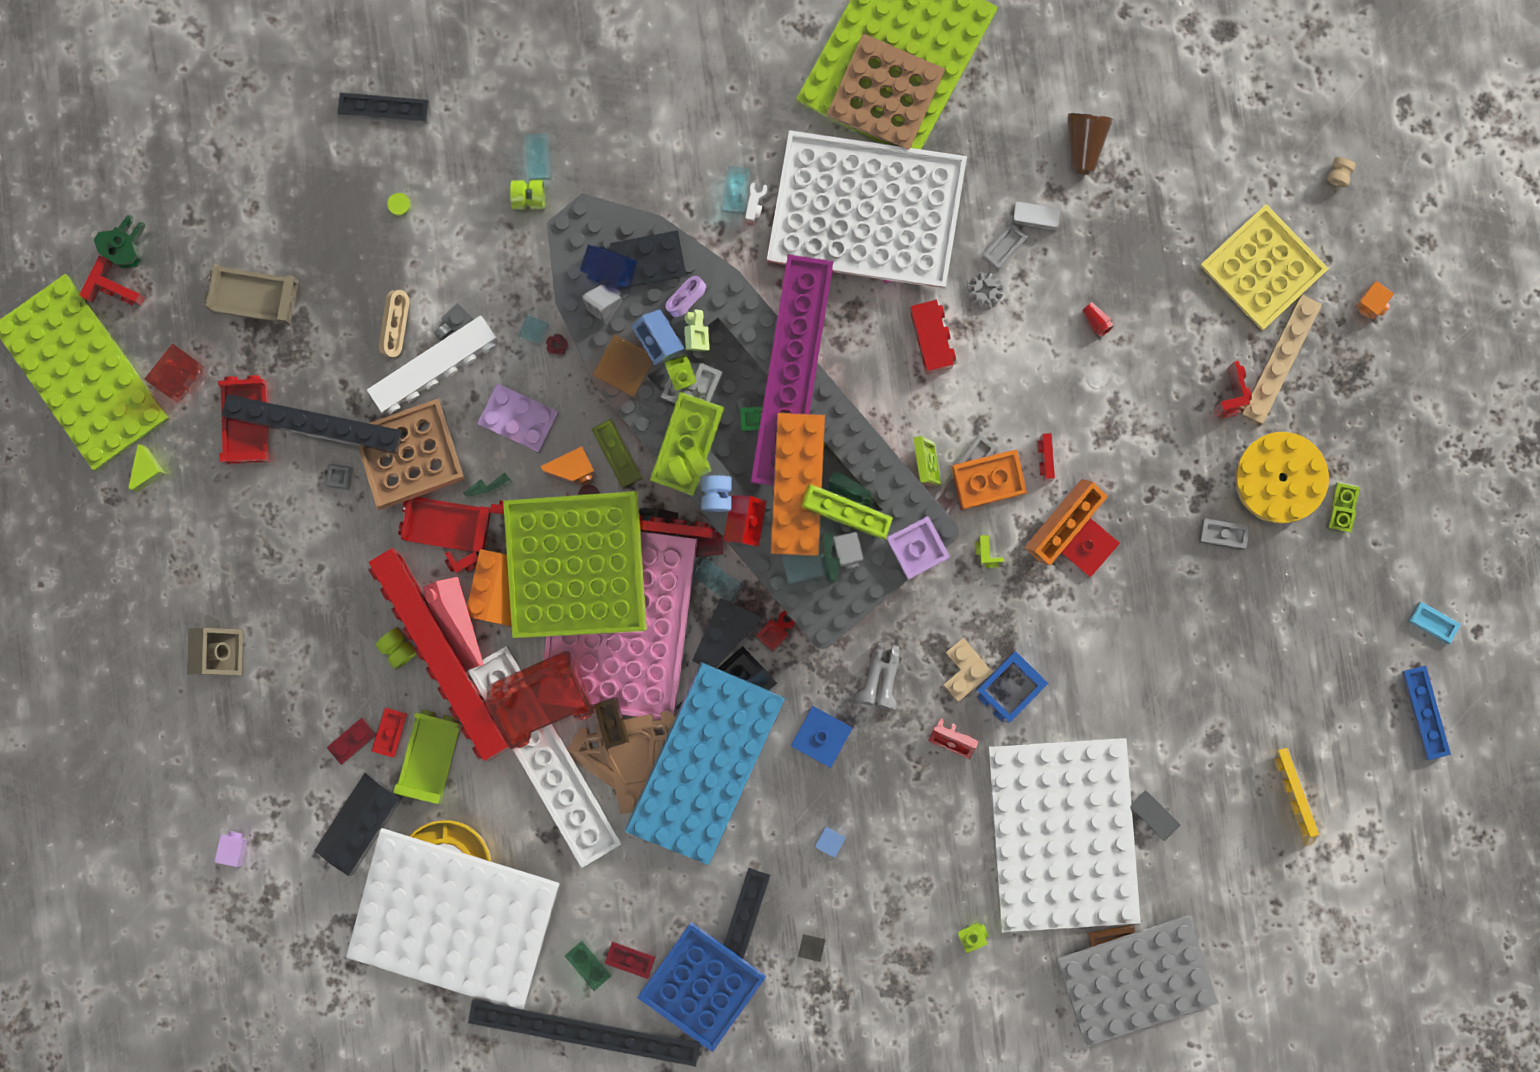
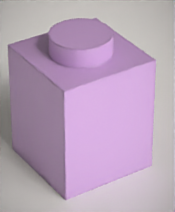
M229 831L228 835H221L214 862L234 867L242 866L248 839L242 838V833Z

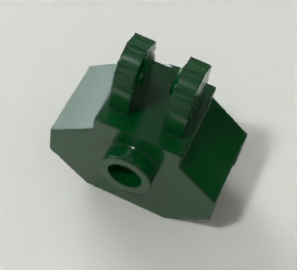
M127 215L118 228L114 227L110 231L98 232L93 239L97 252L122 269L136 268L142 261L138 249L140 244L138 239L145 229V224L139 222L131 234H127L126 232L133 223V216Z

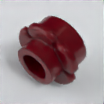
M554 334V336H549L546 340V350L551 355L560 356L568 348V342L561 334Z

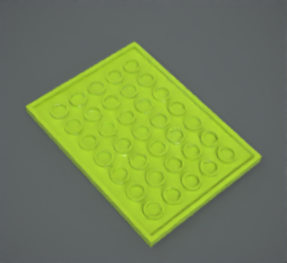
M850 0L798 94L796 101L827 117V112L862 35L866 34L945 69L911 146L913 149L922 150L995 16L998 7L986 0ZM873 58L869 60L868 65L872 69H877L881 66V62ZM893 67L889 70V75L897 78L901 75V70ZM913 76L909 79L910 84L914 87L922 84V80L918 76ZM864 78L860 80L859 85L863 89H868L872 86V82ZM888 87L880 90V95L884 98H889L893 94L892 90ZM904 96L900 99V103L905 107H909L913 104V100L909 96ZM855 98L851 100L850 105L854 109H859L863 106V103L860 99ZM878 107L873 108L870 112L874 118H880L884 114L883 110ZM895 116L891 119V123L895 127H900L904 124V120L899 116ZM827 117L875 143L892 145L881 139H878L874 136L857 130L851 126H848L844 123Z

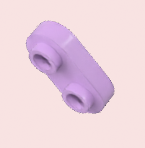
M699 276L690 277L668 299L666 310L673 317L683 316L703 296L706 284Z

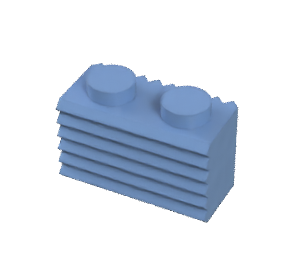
M660 309L643 315L631 327L655 365L674 358L684 350L681 340L676 336L669 325L668 319Z

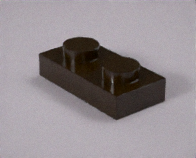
M618 698L593 704L605 749L629 743Z

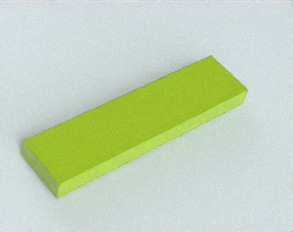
M811 484L807 485L800 506L882 540L886 539L893 518Z

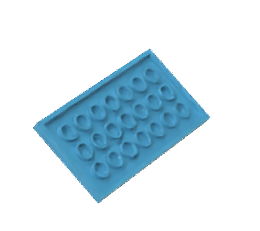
M701 662L624 829L625 832L709 865L785 698Z

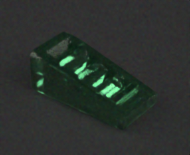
M835 471L828 480V492L872 509L871 491L839 472Z

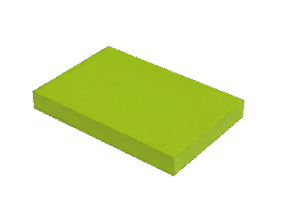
M923 436L913 437L920 483L932 488L941 487L935 443Z

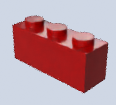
M937 299L910 306L909 311L926 375L953 368L954 361L957 360L954 348L949 347L948 340L951 339L948 326L944 327L942 318H945L943 306L938 305Z

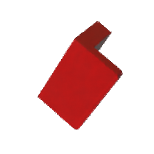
M732 495L731 511H728L723 540L759 547L767 501L751 496Z

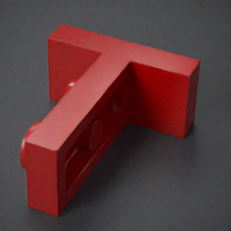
M99 255L79 296L94 303L99 291L111 297L114 294L121 296L120 301L130 306H133L134 303L142 306L145 297L106 278L113 263Z

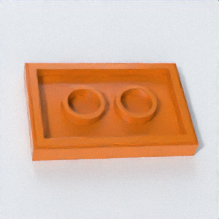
M1017 449L950 465L961 510L1027 494Z

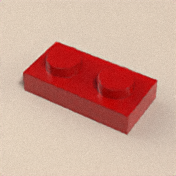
M1044 433L1040 436V440H1037V452L1042 455V462L1038 464L1039 476H1043V481H1053L1055 479L1052 433Z
M384 707L371 752L394 758L407 713Z

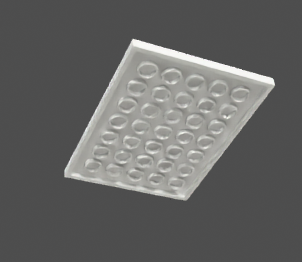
M789 131L767 262L786 265L787 256L791 254L834 261L832 272L946 289L967 156L913 148L908 150L893 145Z
M1126 738L988 747L1001 932L1139 924L1140 910L1132 808L1130 807L1131 793Z
M382 828L379 832L346 958L494 1004L524 1009L560 883Z

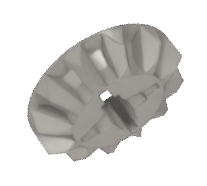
M980 273L969 282L967 294L975 306L988 309L996 306L1002 299L1003 285L999 278L991 273ZM983 282L987 288H994L989 291L988 299L984 293L979 292L982 289Z

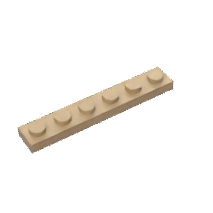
M1303 294L1299 297L1252 392L1250 405L1243 410L1242 416L1260 425L1264 423L1322 306L1321 303Z

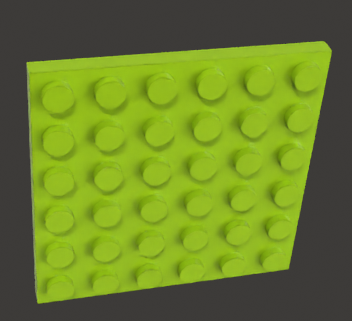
M638 491L503 500L512 638L647 631Z

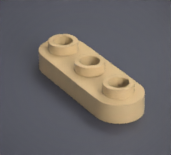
M402 290L391 291L386 296L378 344L380 353L385 357H396L402 350L409 309V297Z

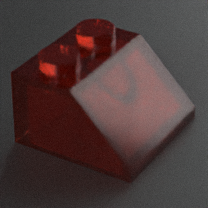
M172 343L144 379L170 399L178 402L179 399L182 400L189 392L188 388L193 381L197 382L201 378L202 370L205 367Z

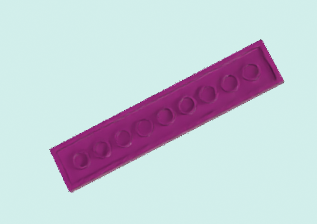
M791 254L787 256L751 483L768 486L775 485L778 413H810L834 261Z

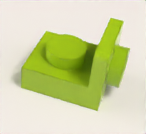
M686 354L664 362L675 390L696 383Z

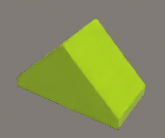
M140 444L137 445L128 489L136 492L141 491L165 475L149 448Z

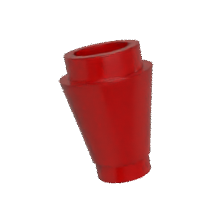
M1094 303L1088 304L1082 310L1094 334L1102 337L1113 329L1112 319L1095 306Z

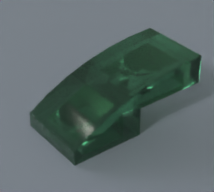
M504 472L489 485H486L480 479L464 491L463 494L468 499L484 497L505 488L512 483V480Z
M824 532L820 535L821 563L828 583L834 584L838 579L840 558L831 557L833 533Z

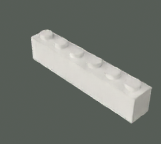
M479 316L367 389V391L384 415H393L401 409L400 405L407 401L408 403L413 402L420 397L419 393L423 390L433 389L443 377L449 378L458 372L457 368L463 364L467 366L477 359L476 356L480 353H488L496 347L495 343L498 340L483 317Z

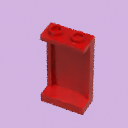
M249 375L247 379L238 380V377L228 376L224 377V380L218 381V386L221 388V414L227 394L268 403V384L259 375ZM221 416L222 453H219L221 463L226 465L270 462L268 427L229 420Z
M415 497L403 502L402 513H405L404 521L400 522L398 528V535H401V540L479 553L480 549L485 550L491 518L489 507H476Z

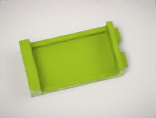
M422 709L421 713H414L415 720L399 782L395 785L393 793L441 804L462 724L457 723V719L455 720L452 716L444 715L443 719L434 717L435 712Z

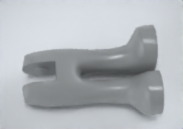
M877 642L871 656L865 687L856 693L854 702L870 706L874 705L879 675L883 670L884 677L876 707L896 711L897 703L892 695L899 663V647L893 645L889 654V662L882 661L881 656L883 655L884 643Z

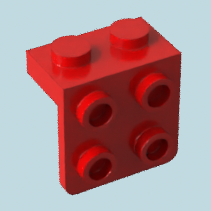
M1234 361L1227 368L1234 398L1221 401L1214 408L1215 417L1222 416L1223 419L1233 418L1250 405L1252 394L1250 388L1245 385L1246 371L1243 365L1240 366L1239 361Z

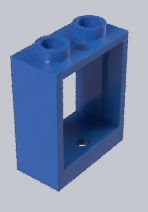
M1014 651L976 690L979 694L976 698L984 706L989 704L995 710L993 712L994 716L1002 723L1004 721L1010 723L1048 685V682ZM1012 663L1036 687L1009 714L986 689Z

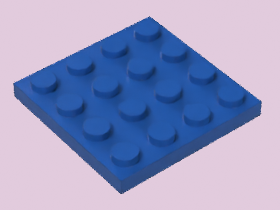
M690 922L637 998L713 1052L765 980L766 975Z

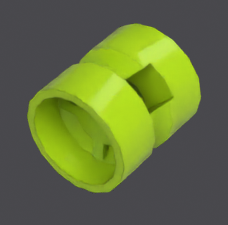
M511 180L510 197L512 210H524L527 206L531 209H544V181L530 180L529 183H526L524 180ZM527 190H532V199H528Z
M698 445L685 451L684 457L678 455L668 461L669 467L681 487L693 482L694 476L700 478L711 472L710 465Z
M399 627L390 630L375 644V647L381 654L389 655L387 661L394 670L404 666L416 655L413 644L411 642H404L406 637Z

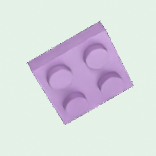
M929 516L886 538L908 580L950 558Z

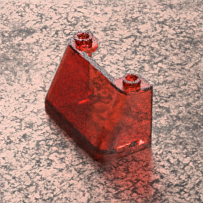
M569 651L556 654L497 680L487 688L486 705L511 750L516 747L522 748L529 743L532 732L571 715H573L574 719L586 720L595 713L593 703Z

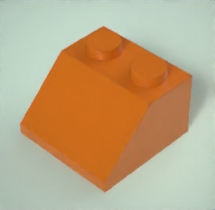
M582 446L540 466L546 476L575 486L580 484L582 487L594 482L593 478L597 477Z

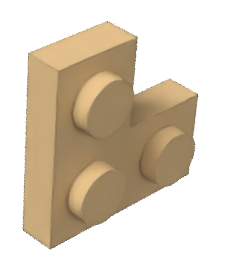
M964 638L946 652L960 671L943 686L959 702L993 673Z

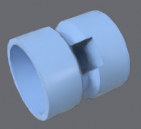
M701 477V491L705 493L701 497V510L710 512L731 511V497L728 495L731 491V477Z

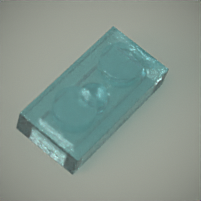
M548 134L525 135L528 180H551Z
M728 166L723 212L745 214L751 169Z

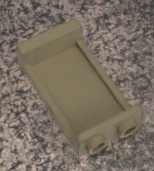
M214 264L213 269L209 271L208 282L210 287L209 291L205 293L204 304L211 312L291 324L298 280L294 276H274L225 268L219 264Z

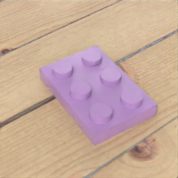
M497 383L479 419L478 425L540 453L559 412Z

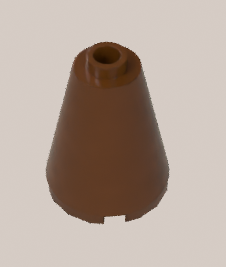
M1068 113L1072 169H1076V174L1090 175V171H1095L1113 118L1093 116L1091 114Z

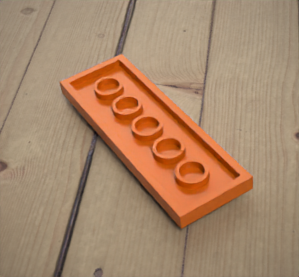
M778 413L771 554L818 556L820 515L800 506L807 485L811 484L818 488L822 487L825 415Z

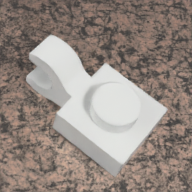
M752 183L750 186L751 194L745 222L754 225L755 219H760L762 206L758 204L759 200L767 194L766 185L763 186V190L760 193L755 192V183Z

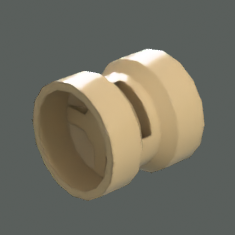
M1335 157L1332 164L1333 170L1329 172L1327 181L1336 186L1348 187L1351 180L1349 176L1354 172L1356 164L1349 159Z

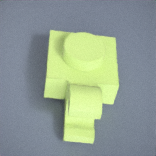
M693 310V313L687 312L685 314V321L689 326L684 327L686 350L708 351V327H703L702 310Z

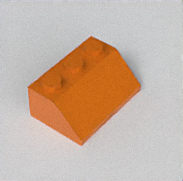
M480 549L467 604L470 618L512 627L507 555Z

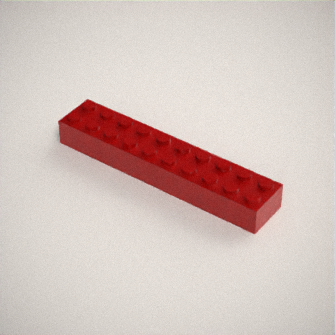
M391 548L368 562L371 566L368 569L369 573L375 581L377 580L381 583L382 588H380L383 597L386 601L392 602L394 607L391 610L397 620L403 621L406 626L402 628L405 635L417 645L414 648L420 660L423 659L428 664V667H426L427 673L432 680L435 679L439 683L438 692L444 700L446 699L450 702L451 707H449V710L455 720L461 721L463 726L460 729L465 738L472 740L475 745L472 747V750L476 757L481 760L483 759V761H491L511 749L510 743L469 672L465 669L430 611L424 593L400 552Z

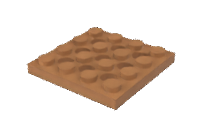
M863 34L827 112V117L894 146L909 150L945 69ZM873 58L878 59L881 62V66L877 69H872L868 65L869 60ZM893 67L901 70V75L897 78L889 75V70ZM913 76H918L922 80V84L914 87L910 84L909 79ZM864 78L869 79L872 82V86L868 89H863L859 85L860 80ZM882 88H890L893 94L889 98L882 97L880 95ZM904 96H909L913 100V104L905 107L900 103V99ZM855 98L860 99L863 106L859 109H854L850 105L851 100ZM878 107L883 110L884 114L880 118H874L870 113L871 110ZM899 116L904 120V124L900 127H895L891 123V119Z
M438 398L369 423L408 431V435L401 439L397 454L358 446L378 510L465 480ZM422 423H429V428L426 431L418 430ZM427 443H436L433 450H424ZM414 450L411 458H403L405 451ZM390 457L393 459L389 466H382V461L385 458ZM439 461L442 463L440 469L431 470V465L434 462ZM412 470H420V474L418 477H409V474ZM390 478H399L398 483L396 485L388 486V480Z

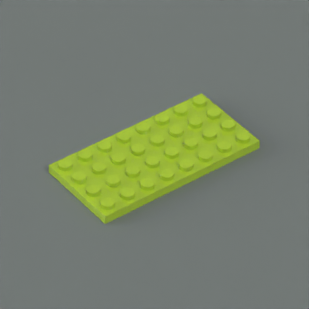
M64 274L0 319V339L89 466L96 472L169 420V417L84 298L79 296L80 292L67 274Z

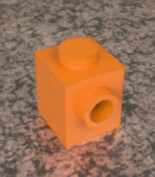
M1375 281L1369 286L1355 307L1366 318L1371 317L1374 319L1378 315L1383 316L1390 307L1388 302L1394 293L1378 281Z

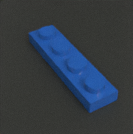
M1421 666L1402 671L1426 760L1451 755L1427 667Z

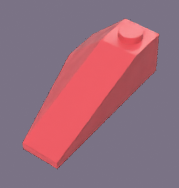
M458 577L436 581L424 586L425 599L429 609L465 669L471 670L484 665Z

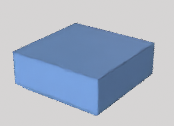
M825 827L815 847L835 858L846 837Z

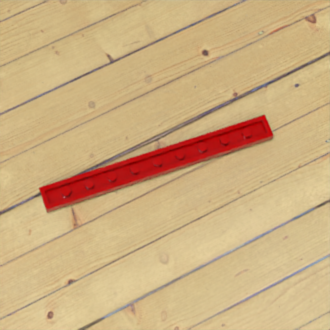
M499 500V504H491L490 513L504 515L503 500ZM639 516L640 530L715 538L716 529L708 528L709 523L695 522V526L686 525L687 521L673 519V523L670 524L664 523L665 518L651 517L650 521H643V516Z

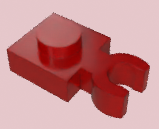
M785 611L779 614L777 623L770 620L756 635V639L771 652H774L788 637V633L785 630L795 626L793 620L788 623L783 621L787 616Z

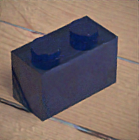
M588 244L579 271L588 274L587 278L600 282L602 279L607 281L606 286L619 289L620 286H630L637 260L600 246Z

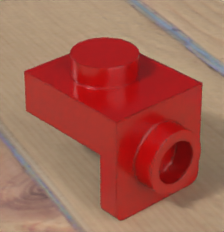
M448 551L445 553L448 559L444 561L450 572L455 571L458 575L465 571L470 573L476 569L479 554L473 552L457 562L453 554Z

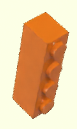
M1081 479L1024 548L1038 562L1050 566L1108 496L1094 482Z

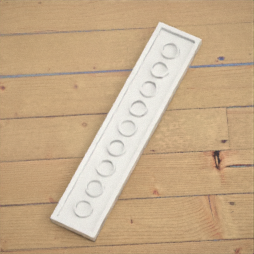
M506 646L483 659L484 665L467 670L581 868L622 845L509 648Z

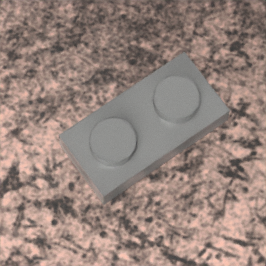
M1203 519L1200 542L1246 549L1250 526Z

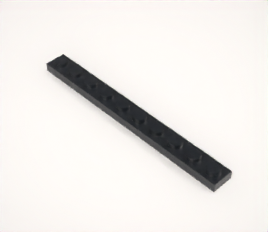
M475 999L472 1000L468 1019L469 1024L696 1067L700 1043L508 1007Z

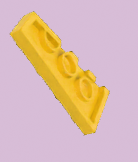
M1288 748L1280 749L1276 754V758H1274V763L1277 771H1281L1282 785L1285 792L1288 793L1290 806L1295 816L1304 847L1312 845L1318 838L1319 832Z

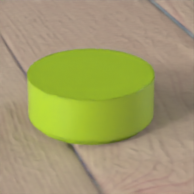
M403 193L392 194L387 202L388 209L395 216H404L411 208L409 198Z

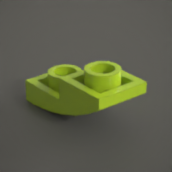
M1336 482L1328 528L1352 532L1357 512L1355 508L1360 491L1359 486Z

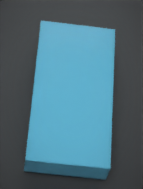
M1423 602L1417 604L1408 621L1447 644H1451L1461 625Z

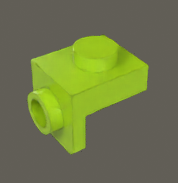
M980 535L978 541L974 542L975 555H979V565H985V568H999V564L1004 563V557L990 558L989 535Z
M975 921L968 924L969 927L958 931V936L967 953L988 945L986 938L989 935L984 924L979 925Z

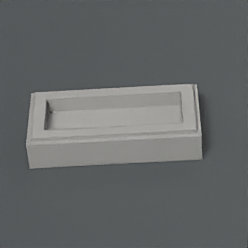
M1011 222L984 252L982 258L999 271L1028 239V236Z

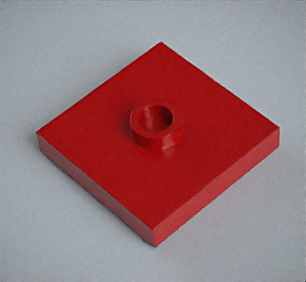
M1090 518L1061 554L1091 578L1120 543Z

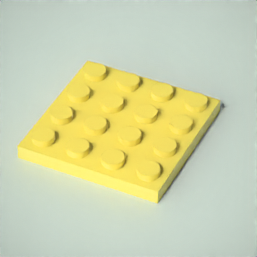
M1267 204L1200 265L1261 331L1329 269Z

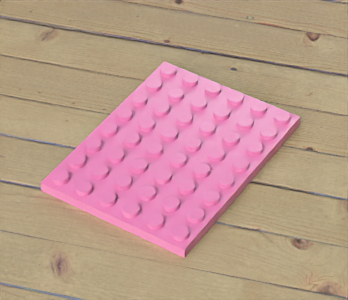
M640 531L647 631L546 636L539 702L595 710L593 704L618 698L622 715L639 717L652 714L653 719L656 720L661 719L660 712L670 711L675 715L697 539Z

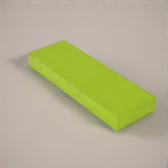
M612 419L591 428L622 489L643 479Z

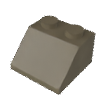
M218 628L188 629L187 675H242L243 630Z

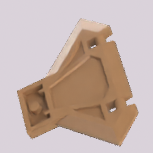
M670 711L660 712L661 719L654 720L652 714L624 719L629 743L605 749L600 727L595 725V733H589L588 727L580 728L567 748L574 762L615 789L621 814L633 812L675 720L676 715ZM663 728L664 734L657 735V729ZM598 741L599 747L593 748L592 742Z

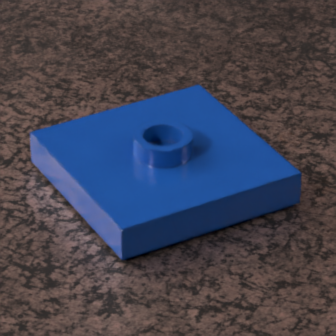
M812 706L791 746L831 768L852 727Z

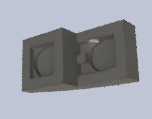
M1146 790L1130 806L1164 842L1181 826Z

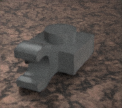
M457 303L441 318L445 324L434 332L435 336L442 341L452 332L458 331L474 319Z

